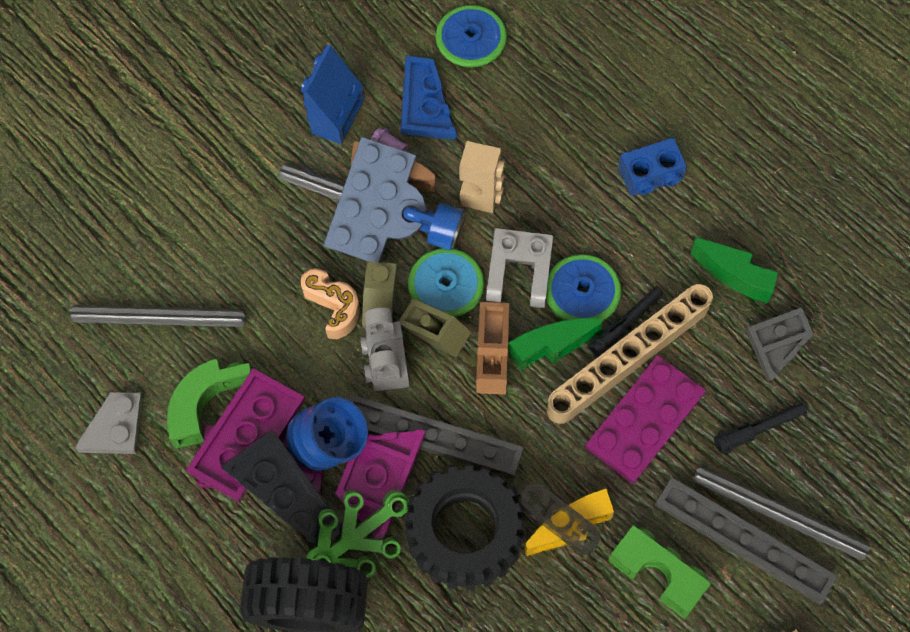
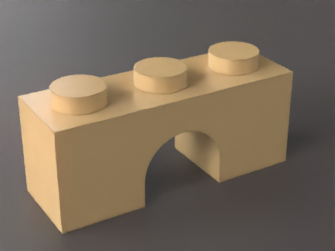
M466 141L459 166V178L463 181L460 191V206L493 213L495 204H501L505 174H503L505 161L501 160V148Z

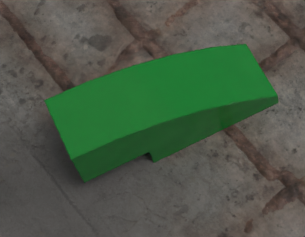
M695 237L690 254L705 270L731 289L751 299L768 304L773 294L778 272L750 264L752 253Z
M580 318L539 327L508 343V354L521 371L544 356L553 365L588 342L591 337L599 335L603 322L599 318Z

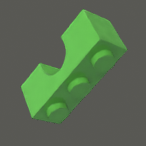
M633 525L611 553L608 561L632 580L644 568L655 567L661 570L667 578V588L659 600L685 619L711 583L706 580L707 575L696 566L689 567L680 560L681 556L674 549L668 546L663 548L655 542L656 538L650 531L643 527L638 529Z

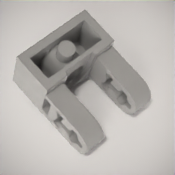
M495 228L486 301L501 303L506 265H509V262L532 265V268H534L530 307L544 308L553 235Z
M374 308L364 313L366 337H360L362 354L369 355L370 364L364 365L366 383L372 382L374 392L409 387L400 321L393 322L391 310L388 308Z

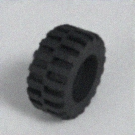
M465 463V469H456L454 464L446 466V472L442 474L438 470L430 474V480L427 483L422 481L417 486V493L415 496H411L408 502V513H405V533L412 558H415L417 566L423 573L427 572L430 575L431 580L438 584L444 582L447 584V588L457 590V586H464L466 590H475L477 585L483 584L486 587L493 584L495 578L505 576L508 573V568L516 563L523 546L526 521L524 520L525 511L523 504L518 501V493L514 487L509 488L507 486V479L499 474L495 477L492 475V469L484 466L480 471L474 469V464ZM469 501L485 507L492 514L495 522V532L491 542L483 549L473 553H457L443 546L436 534V521L438 515L449 505Z
M290 557L256 559V561H251L245 569L239 612L245 622L275 630L290 632H358L364 625L368 579L364 572L357 570V568L347 567L339 563H330L329 561H316L305 558L294 559Z

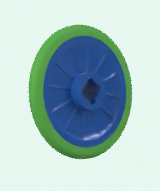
M466 5L451 10L441 19L436 30V43L442 55L452 63L464 67H479L492 62L503 51L507 39L506 28L500 17L493 11L477 5Z
M585 254L569 256L559 261L549 272L546 300L552 311L564 321L580 318H599L603 321L615 311L619 304L621 284L618 275L607 262L598 257ZM578 287L588 288V292L578 291Z

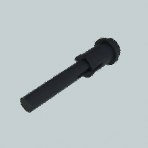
M654 287L618 322L612 321L597 337H591L588 344L590 352L598 358L626 335L625 330L662 297V292Z
M799 403L750 425L748 422H745L726 432L720 430L718 435L714 436L716 448L720 453L726 452L729 454L733 448L749 441H754L756 435L807 414L806 406L804 403Z

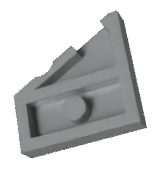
M110 392L76 444V450L79 453L136 454L143 401L141 393Z

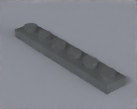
M350 394L348 400L362 412L366 419L369 434L383 435L384 433L411 432L421 429L427 433L420 450L462 463L474 464L475 467L482 468L484 466L492 469V472L515 478L524 447Z
M671 477L655 504L658 508L819 605L824 602L837 578V575L673 477Z

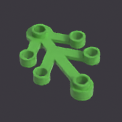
M393 489L387 492L383 498L384 506L358 526H356L358 510L363 506V497L357 490L346 492L343 498L345 512L341 539L330 546L331 533L338 524V518L331 509L321 511L318 516L320 530L317 547L308 552L306 559L317 561L324 558L330 563L344 564L347 567L357 568V570H360V566L363 563H370V569L363 572L367 578L372 576L376 568L374 561L370 557L362 556L359 559H351L339 556L348 549L380 552L387 558H395L399 555L401 548L397 539L393 537L375 539L365 538V536L390 517H400L408 511L409 500L401 490ZM351 496L359 497V501L355 505L348 504V499ZM397 500L402 501L403 504L400 509L395 510L392 508L393 502ZM327 515L334 517L333 522L330 524L322 522L323 518ZM390 543L396 545L395 550L392 552L385 550V547Z

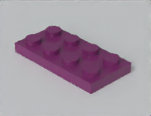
M657 355L586 443L585 449L634 485L704 396L706 390Z
M253 368L186 469L187 473L240 503L248 490L220 466L271 429L281 440L290 421L306 401L305 397Z

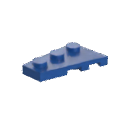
M406 56L400 134L455 140L457 136L456 130L450 120V111L442 94V85L434 59Z

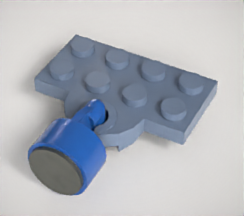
M361 137L323 246L365 261L380 262L388 238L396 240L411 238L413 234L420 230L428 233V244L451 251V248L455 249L466 213H464L463 209L440 202L436 213L426 210L423 196L415 187L408 184L417 158L416 155Z

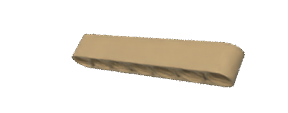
M701 284L691 286L554 390L549 396L547 415L550 420L558 424L570 421L704 318L712 303L713 295L711 290ZM691 299H700L704 305H695ZM669 316H678L682 322H672ZM646 333H656L660 339L651 340L646 336ZM627 349L633 350L637 356L634 358L627 357L623 351ZM610 367L615 373L613 375H604L600 368ZM586 384L591 387L592 391L582 393L577 389V386ZM557 402H564L569 408L566 411H558L553 405Z

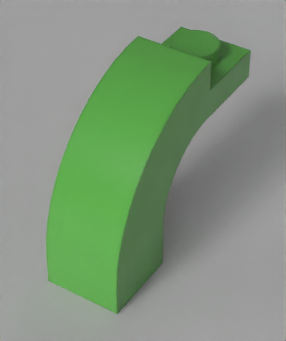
M214 359L196 367L181 380L173 392L167 412L169 438L175 449L204 441L202 413L206 404L220 392L241 387L252 370L249 363L235 362L222 369L218 360Z

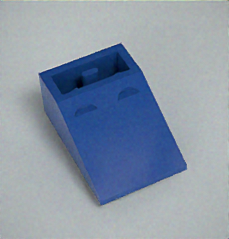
M327 44L323 53H319L316 56L313 65L314 70L310 77L307 76L304 79L301 92L304 96V107L307 110V121H309L311 133L342 145L364 102L363 85L332 46Z

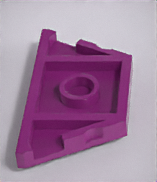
M420 429L411 432L368 435L367 443L361 454L348 461L335 494L344 503V495L349 490H357L361 493L363 506L358 510L357 519L360 523L384 506L383 498L387 492L393 489L404 492L426 436V431ZM351 496L348 499V504H357L359 497ZM400 501L393 502L392 508L397 510ZM394 516L371 532L375 539L386 538Z

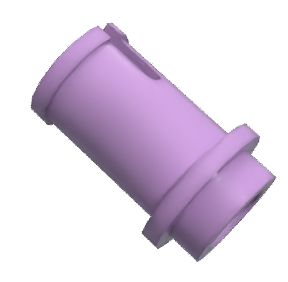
M379 127L371 137L372 141L405 152L408 149V145L389 134L387 128L382 129Z

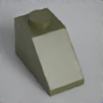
M367 261L363 290L362 329H365L364 313L374 308L390 309L393 320L398 284L397 264Z
M415 299L411 300L399 320L401 327L433 347L454 357L458 356L472 333L455 317Z

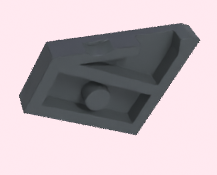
M802 307L745 329L767 382L775 379L801 347L814 335Z

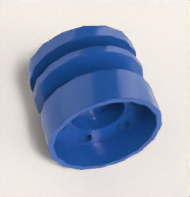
M340 397L327 398L302 410L292 418L287 428L286 441L293 459L303 468L316 472L343 464L361 454L367 443L368 428L362 412L351 401Z

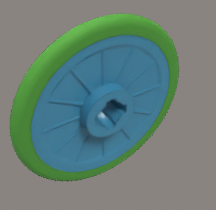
M440 248L424 254L416 261L409 274L408 289L412 299L456 318L468 313L479 302L484 290V277L478 263L467 253L452 248L451 251ZM443 280L450 282L448 287L442 284Z

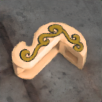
M314 268L306 271L301 277V286L305 298L334 310L325 329L327 338L339 339L347 336L357 324L360 314L356 291L347 283L340 281L330 282L329 275L324 270Z

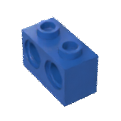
M674 138L620 155L618 166L630 196L636 194L645 195L657 187L678 184L684 178L687 167ZM661 163H668L672 167H664ZM641 171L646 175L639 176L636 175L634 172Z

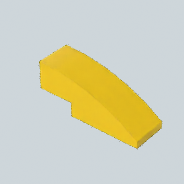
M607 489L589 494L567 505L549 518L525 543L526 556L586 540L588 534L586 526L611 520L614 510Z

